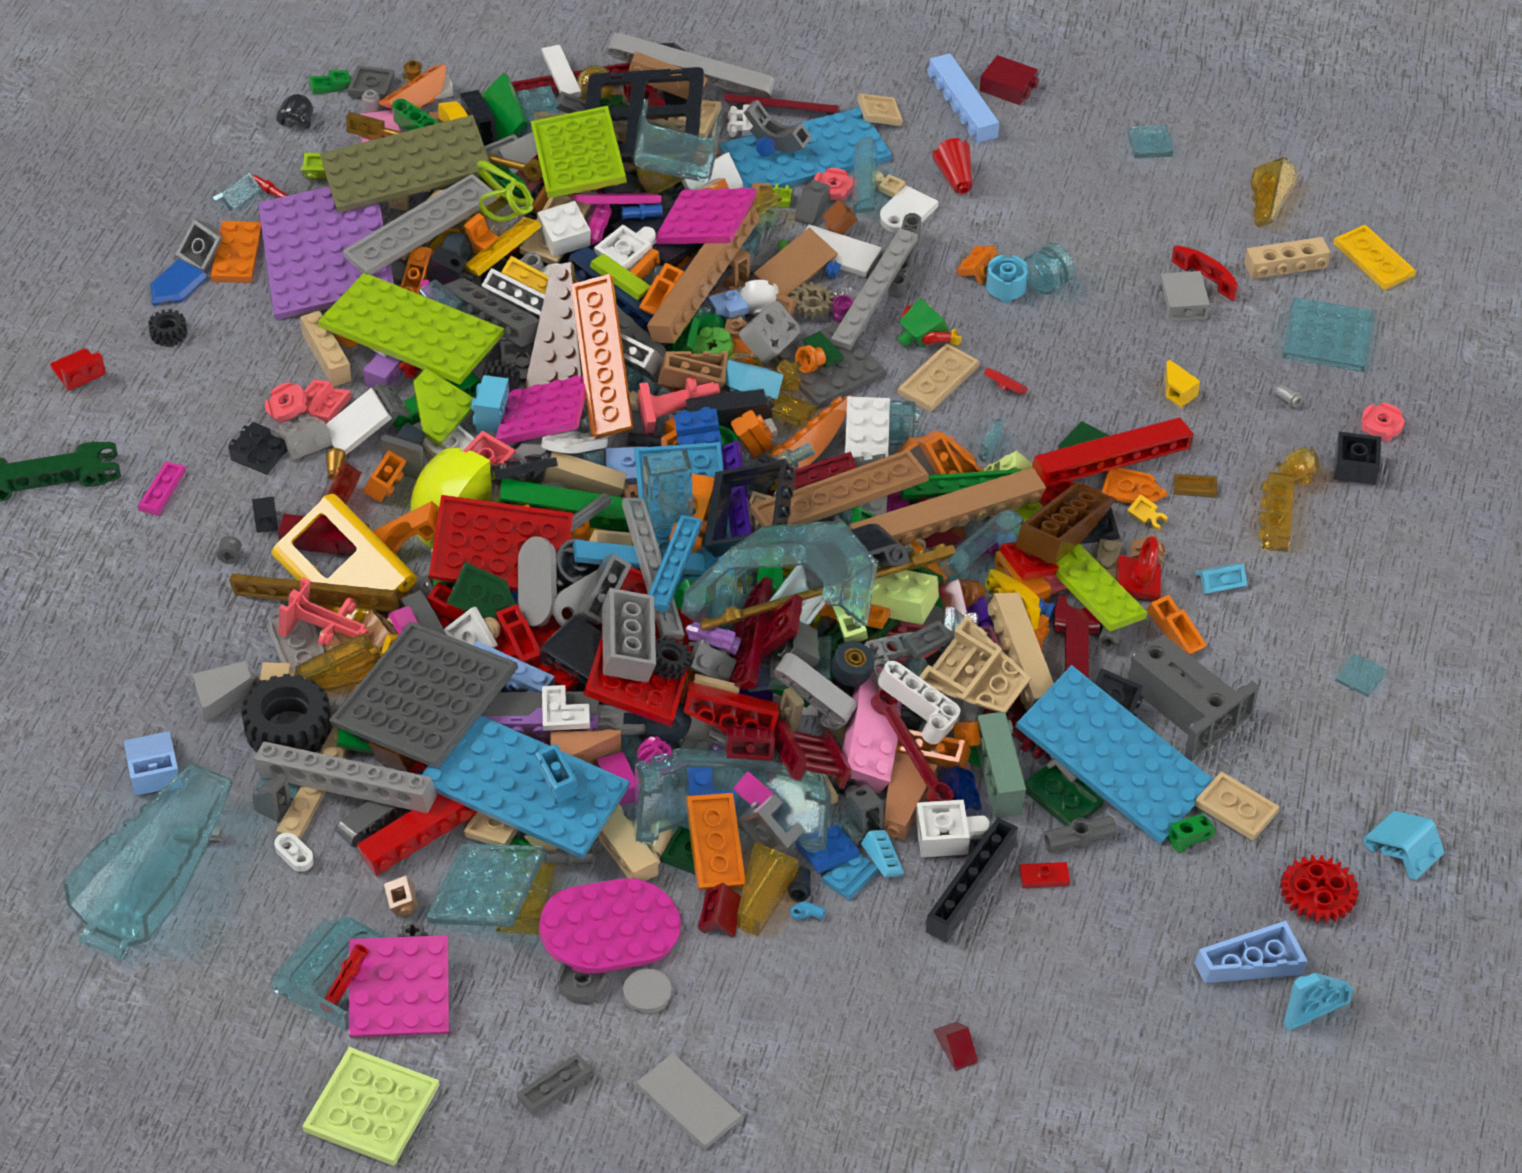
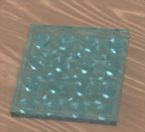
M1294 297L1282 358L1365 372L1375 311Z
M462 844L427 914V920L430 924L513 927L547 854L544 846Z

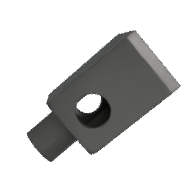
M869 785L849 786L845 790L849 819L853 820L859 831L865 835L869 831L884 830L883 802Z

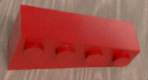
M690 681L683 700L684 713L721 729V732L725 734L727 727H733V725H743L746 728L756 729L758 726H765L774 732L779 715V707L776 702Z

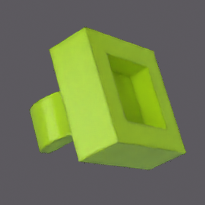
M775 184L771 194L770 206L790 208L793 189H790L789 185H786V188H779L778 184Z

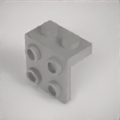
M310 414L301 415L294 422L286 421L280 423L279 427L274 429L275 434L285 440L292 460L332 446L325 422L313 415L310 416Z

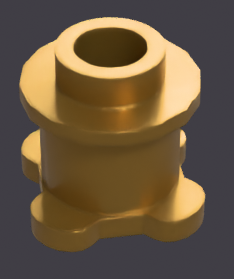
M416 60L406 62L403 66L405 71L403 79H406L408 83L421 75L422 64Z

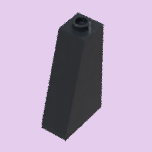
M479 90L460 93L461 106L468 116H474L483 145L487 146L496 142L495 118Z
M764 389L686 399L687 410L690 412L700 411L703 407L716 408L719 425L729 428L731 431L734 430L731 421L742 417L749 410H752L756 416L761 415L766 420L773 417L772 408H775L772 397H767Z

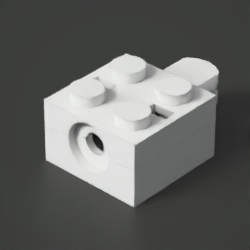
M622 225L594 247L595 253L598 256L603 253L630 271L656 243L655 230L650 227H643L635 233Z
M964 800L917 803L915 821L921 857L967 855L969 841L982 839L989 830V820L985 816L966 817Z

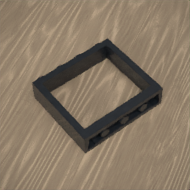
M786 459L715 472L704 547L713 557L785 545L786 535L788 534V519L791 515L790 504L793 497V483L796 478L795 469ZM778 479L771 530L725 538L732 488Z

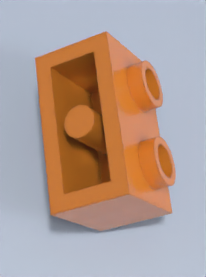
M388 450L371 475L363 493L380 503L385 496L390 498L396 488L393 484H399L405 474L402 472V469L407 461Z

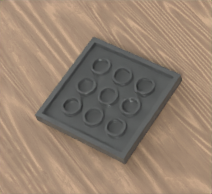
M838 322L820 331L831 342V338L840 324ZM803 339L785 347L777 356L770 360L818 409L830 404L832 400L839 396L844 397L886 376V369L857 341H855L850 350L834 345L844 355L843 361L827 369L823 365L818 366L814 372L803 373L796 365L795 354L799 347L804 346Z

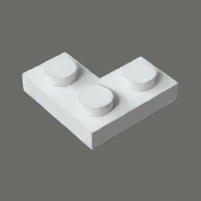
M565 685L542 686L543 731L590 728L589 704L566 705Z

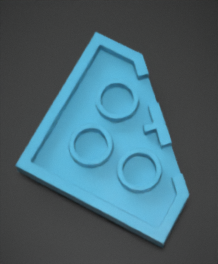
M1318 973L1297 978L1293 983L1284 1025L1290 1031L1350 1003L1354 990L1347 981Z

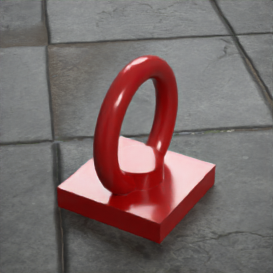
M1150 536L1144 541L1138 559L1119 555L1116 560V581L1132 597L1153 602L1161 598V564H1157L1159 543L1154 536Z

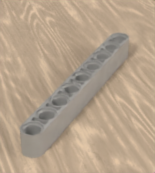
M614 33L611 37L607 53L613 58L631 63L635 52H639L680 68L701 67L704 70V77L708 78L706 84L747 96L771 98L775 79L770 75L622 33Z

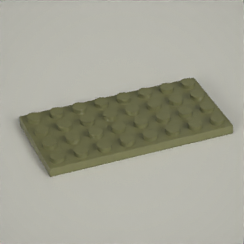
M473 115L320 153L337 213L454 184L471 174L477 178L481 177L476 168L477 162L480 160L489 162Z

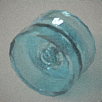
M1049 242L1044 244L1024 260L1028 266V282L1042 294H1052L1062 285L1072 280L1075 275L1074 262L1070 254L1057 243Z

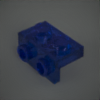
M956 765L938 779L939 782L947 784L952 789V800H964L965 810L970 807L979 811L982 808L975 776L970 770Z

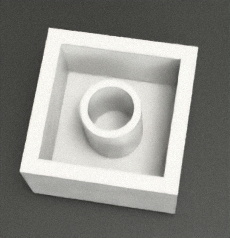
M575 201L537 212V221L542 226L538 230L552 257L590 246L591 230Z

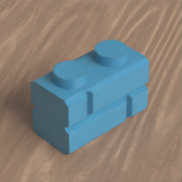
M553 744L535 753L537 766L551 792H553L557 803L579 793L577 780L557 744Z

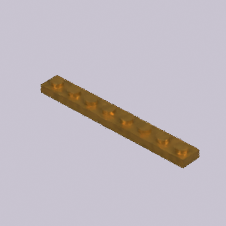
M233 573L229 578L234 594L239 596L289 601V594L293 589L300 592V580ZM311 582L309 602L315 604L343 606L347 598H352L357 603L356 608L393 612L398 610L400 606L394 590Z

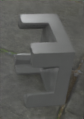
M776 794L768 797L761 805L758 801L753 803L737 819V824L765 857L787 849L805 831L801 824L796 822L785 832L771 814L782 804V801Z

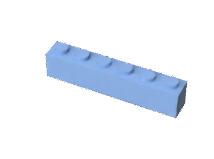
M949 53L930 58L929 67L927 68L928 76L933 79L937 89H940L943 93L944 99L950 103L953 112L959 116L961 123L966 126L969 135L973 136L977 143L997 138L999 121L953 56Z

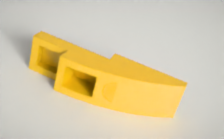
M990 569L988 578L985 581L986 590L992 596L995 593H1020L1033 630H1036L1041 612L1039 608L1040 598L1014 578L995 569Z

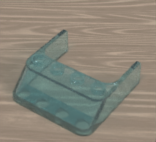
M644 99L639 116L633 158L635 165L643 169L698 182H708L712 176L717 154L721 117L717 116L712 137L703 138L649 124L646 120L648 100Z
M349 917L322 922L272 979V987L275 992L346 1031L349 1028L347 1012L316 995L313 992V986L349 944V939L388 937Z

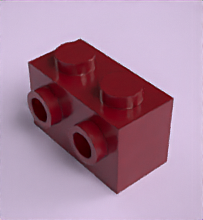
M743 725L727 727L725 741L726 758L773 761L775 746L773 730L765 726H758L756 729L746 728Z

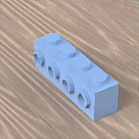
M478 641L474 643L473 646L517 662L519 668L501 690L505 692H542V686H555V676Z

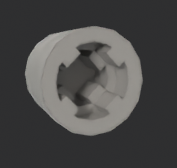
M367 90L362 95L361 111L363 113L382 111V105L379 103L380 97L377 92Z

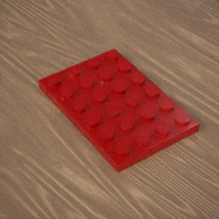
M441 495L428 579L456 583L466 562L505 579L510 588L509 590L518 591V556L522 545L531 537H543L548 539L549 543L553 544L555 550H557L565 541L570 540L573 513Z

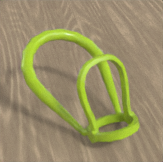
M480 160L477 162L476 168L479 174L495 190L483 195L479 200V206L486 216L497 222H506L518 215H524L533 210L532 204L534 199L524 184L516 181L515 178L487 161ZM488 171L511 181V183L504 189ZM518 187L526 199L514 196L512 194L513 189ZM501 195L508 201L514 213L506 217L495 216L487 210L483 201L487 198Z

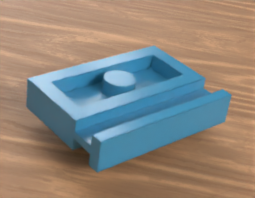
M859 853V857L831 868L822 877V883L839 895L842 894L849 901L879 872V869L876 865L871 864L869 859Z

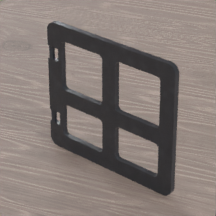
M701 67L674 70L628 71L612 74L597 73L589 77L585 110L600 107L601 92L604 86L632 85L629 107L609 109L612 121H628L625 143L618 145L621 157L691 153L698 149L704 85V70ZM689 81L688 102L686 104L644 106L647 84ZM686 117L683 140L640 143L642 121L644 119Z

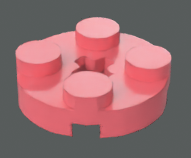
M828 168L826 172L821 174L818 172L814 177V180L830 185V200L845 201L853 189L852 177L847 176L848 173L839 168Z
M291 382L275 387L270 392L272 396L269 401L266 399L265 402L267 413L278 423L286 422L298 414H302L307 408L305 404L307 399L305 391L300 385H293Z
M1381 403L1380 406L1372 404L1363 411L1361 429L1372 436H1380L1383 441H1391L1393 437L1398 436L1402 432L1405 419H1403L1400 409L1391 404Z

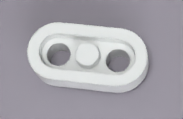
M283 833L275 839L276 853L293 870L303 872L313 866L312 851L297 836L292 833Z

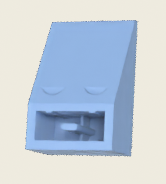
M170 731L124 740L134 796L181 786Z

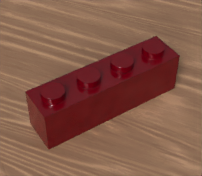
M284 514L278 530L279 541L305 516ZM317 518L293 542V546L296 549L310 552L352 556L357 550V547L330 519Z

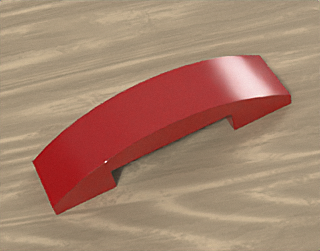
M1178 245L1173 247L1172 263L1185 271L1191 268L1201 271L1203 276L1218 285L1217 292L1232 302L1236 299L1238 284L1233 275L1221 263L1200 251Z

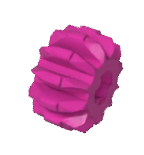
M650 736L636 751L638 754L637 759L642 762V767H645L648 772H652L655 776L667 774L677 761L676 753L671 750V746L667 745L665 740L661 741L657 736L655 738Z

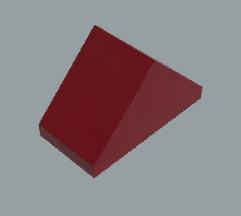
M954 1022L934 1029V1033L955 1071L978 1063L968 1026Z

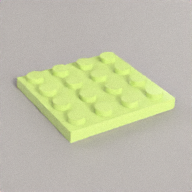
M349 1047L302 1126L303 1132L395 1166L440 1086L439 1080Z

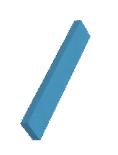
M684 515L680 516L648 594L654 596V610L667 613L702 527V519Z
M575 540L573 543L575 562L600 565L605 556L613 553L632 564L631 568L641 569L634 546ZM660 549L662 560L666 552L664 549ZM691 552L683 574L703 576L706 571L703 554Z

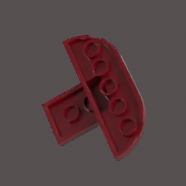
M765 576L749 593L750 597L747 599L744 607L740 609L769 602L772 596L773 580ZM794 594L770 613L767 611L734 623L733 632L736 633V637L741 638L736 655L729 654L730 657L736 659L729 682L735 683L734 686L739 687L741 690L753 689L759 681L758 672L762 662L761 659L766 658L770 652L777 647H781L784 642L798 634L800 615L802 614L803 598Z

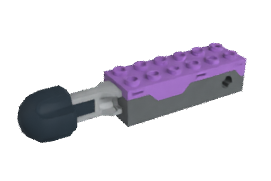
M499 692L481 714L483 717L551 746V732L559 731H543L542 692ZM566 692V705L589 704L590 728L567 729L566 731H604L606 729L621 730V735L646 734L647 739L650 736L654 738L657 736L661 741L665 740L666 744L678 742L685 737L691 726V716L683 712V704L680 701L674 721L670 727L620 708L600 705V701L584 696V692Z

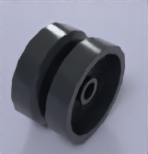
M574 538L567 540L555 550L557 591L559 592L598 570L600 566L598 564L575 562L573 543L575 540L585 541L583 539Z

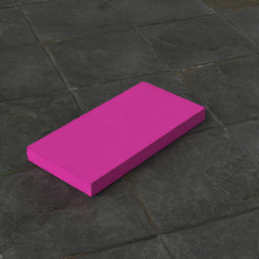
M573 193L572 201L583 204L661 203V195L651 193Z

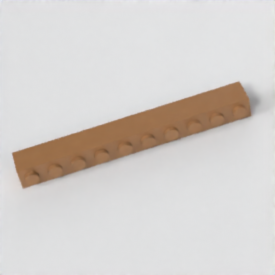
M752 204L731 243H704L647 324L652 342H676L756 224H758L759 214L756 211L755 204Z
M1032 467L852 523L848 530L876 523L900 544H908L914 539L927 538L933 533H943L952 527H962L971 521H981L990 515H1000L1009 509L1015 510L1028 503H1037L1042 498L1046 487Z

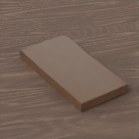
M809 227L755 271L753 277L756 280H767L768 284L772 286L775 283L779 288V294L789 297L791 292L796 290V286L801 287L802 283L809 281L827 266L829 261L832 262L838 253Z

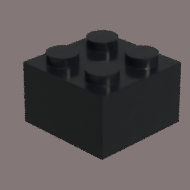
M1339 431L1335 446L1333 479L1376 485L1380 470L1381 437Z

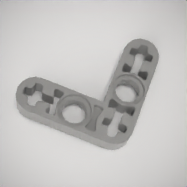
M914 632L874 639L864 644L872 653H876L874 655V668L870 676L877 690L881 687L878 684L880 673L876 671V667L884 668L889 660L912 656L902 642L905 637ZM886 645H894L897 651H890Z

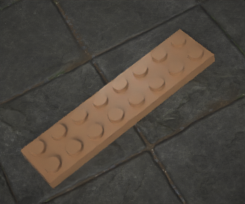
M908 449L793 490L790 504L791 515L789 516L787 526L788 531L929 480L928 473ZM776 497L751 505L752 514L765 531H769L772 528Z

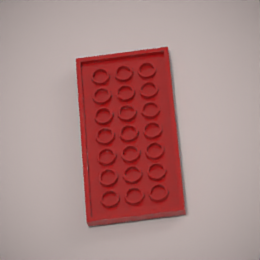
M630 568L619 590L648 595L642 572ZM690 603L683 609L677 608L685 635L683 639H676L675 642L678 643L681 640L683 642L682 646H688L689 642H693L689 640L688 634L685 632L686 628L694 622H702L706 606L701 607ZM655 620V640L657 641L660 638V634ZM602 633L583 695L671 727L688 668L685 674L676 680H673L672 677L670 680H666L664 675L660 678L658 677V672L656 674L652 673L649 682L603 675ZM688 647L687 651H691L692 653L693 649ZM663 656L670 661H675L669 656Z

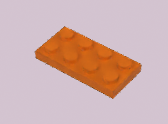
M222 221L220 231L222 232L223 239L215 253L211 281L252 283L262 234L261 222Z
M733 793L687 796L685 801L697 889L708 890L721 883L726 884L730 888L744 887L746 881Z

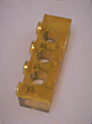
M1269 472L1268 480H1263L1262 493H1266V495H1262L1261 508L1264 511H1261L1259 524H1263V527H1260L1258 540H1262V549L1288 552L1291 538L1295 475Z

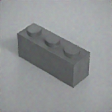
M613 553L605 556L575 616H584L592 626L602 624V605L609 588L620 589L632 564Z

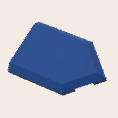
M179 259L176 260L150 283L153 305H161V302L166 301L182 302L208 279V276L204 271Z

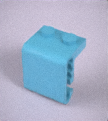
M1392 811L1363 838L1365 846L1372 852H1375L1380 846L1385 844L1381 848L1382 854L1403 859L1408 877L1415 880L1445 853L1436 825L1431 819L1398 811Z

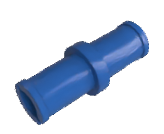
M661 204L621 206L622 220L630 218L644 220L645 217H662L663 215Z

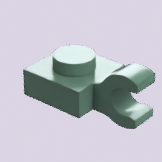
M761 205L757 211L759 222L754 227L756 230L753 235L761 238L766 226L772 228L779 218L780 210Z

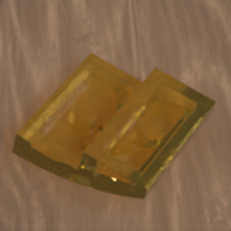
M783 392L779 393L777 399L772 398L775 408H772L773 416L797 426H801L805 420L810 421L819 410V406Z

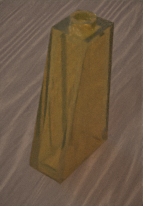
M363 633L295 666V675H302L304 679L310 678L315 681V684H319L324 689V692L359 684L382 657L383 653Z
M755 842L737 913L738 928H741L746 933L760 935L787 892L788 886L797 872V859Z

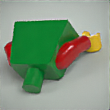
M921 298L914 305L905 307L899 322L904 333L897 338L904 348L912 341L920 348L939 342H949L952 345L960 344L962 336H958V330L953 329L951 333L948 332L949 328L945 320L931 308V305H928Z

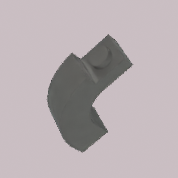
M759 100L753 101L744 112L747 119L753 125L749 131L758 140L762 137L771 138L775 142V150L781 152L799 151L804 149L812 138L802 122L792 126H784L774 121Z

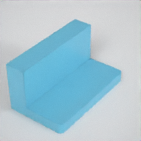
M1231 563L1195 570V575L1201 577L1202 589L1205 594L1247 586L1244 564Z

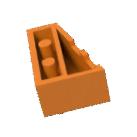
M933 430L917 441L937 475L983 472L976 462L970 459L943 432Z

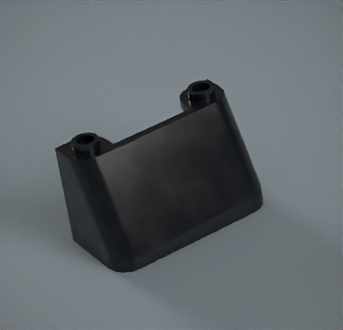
M876 523L808 542L800 549V558L809 589L830 588L841 584L846 577L844 564L865 557L867 560L874 559L878 561L880 567L889 565L901 566L910 563L906 548Z
M572 615L539 650L540 663L549 668L552 664H555V669L559 671L561 668L586 685L602 632L590 625L584 616Z

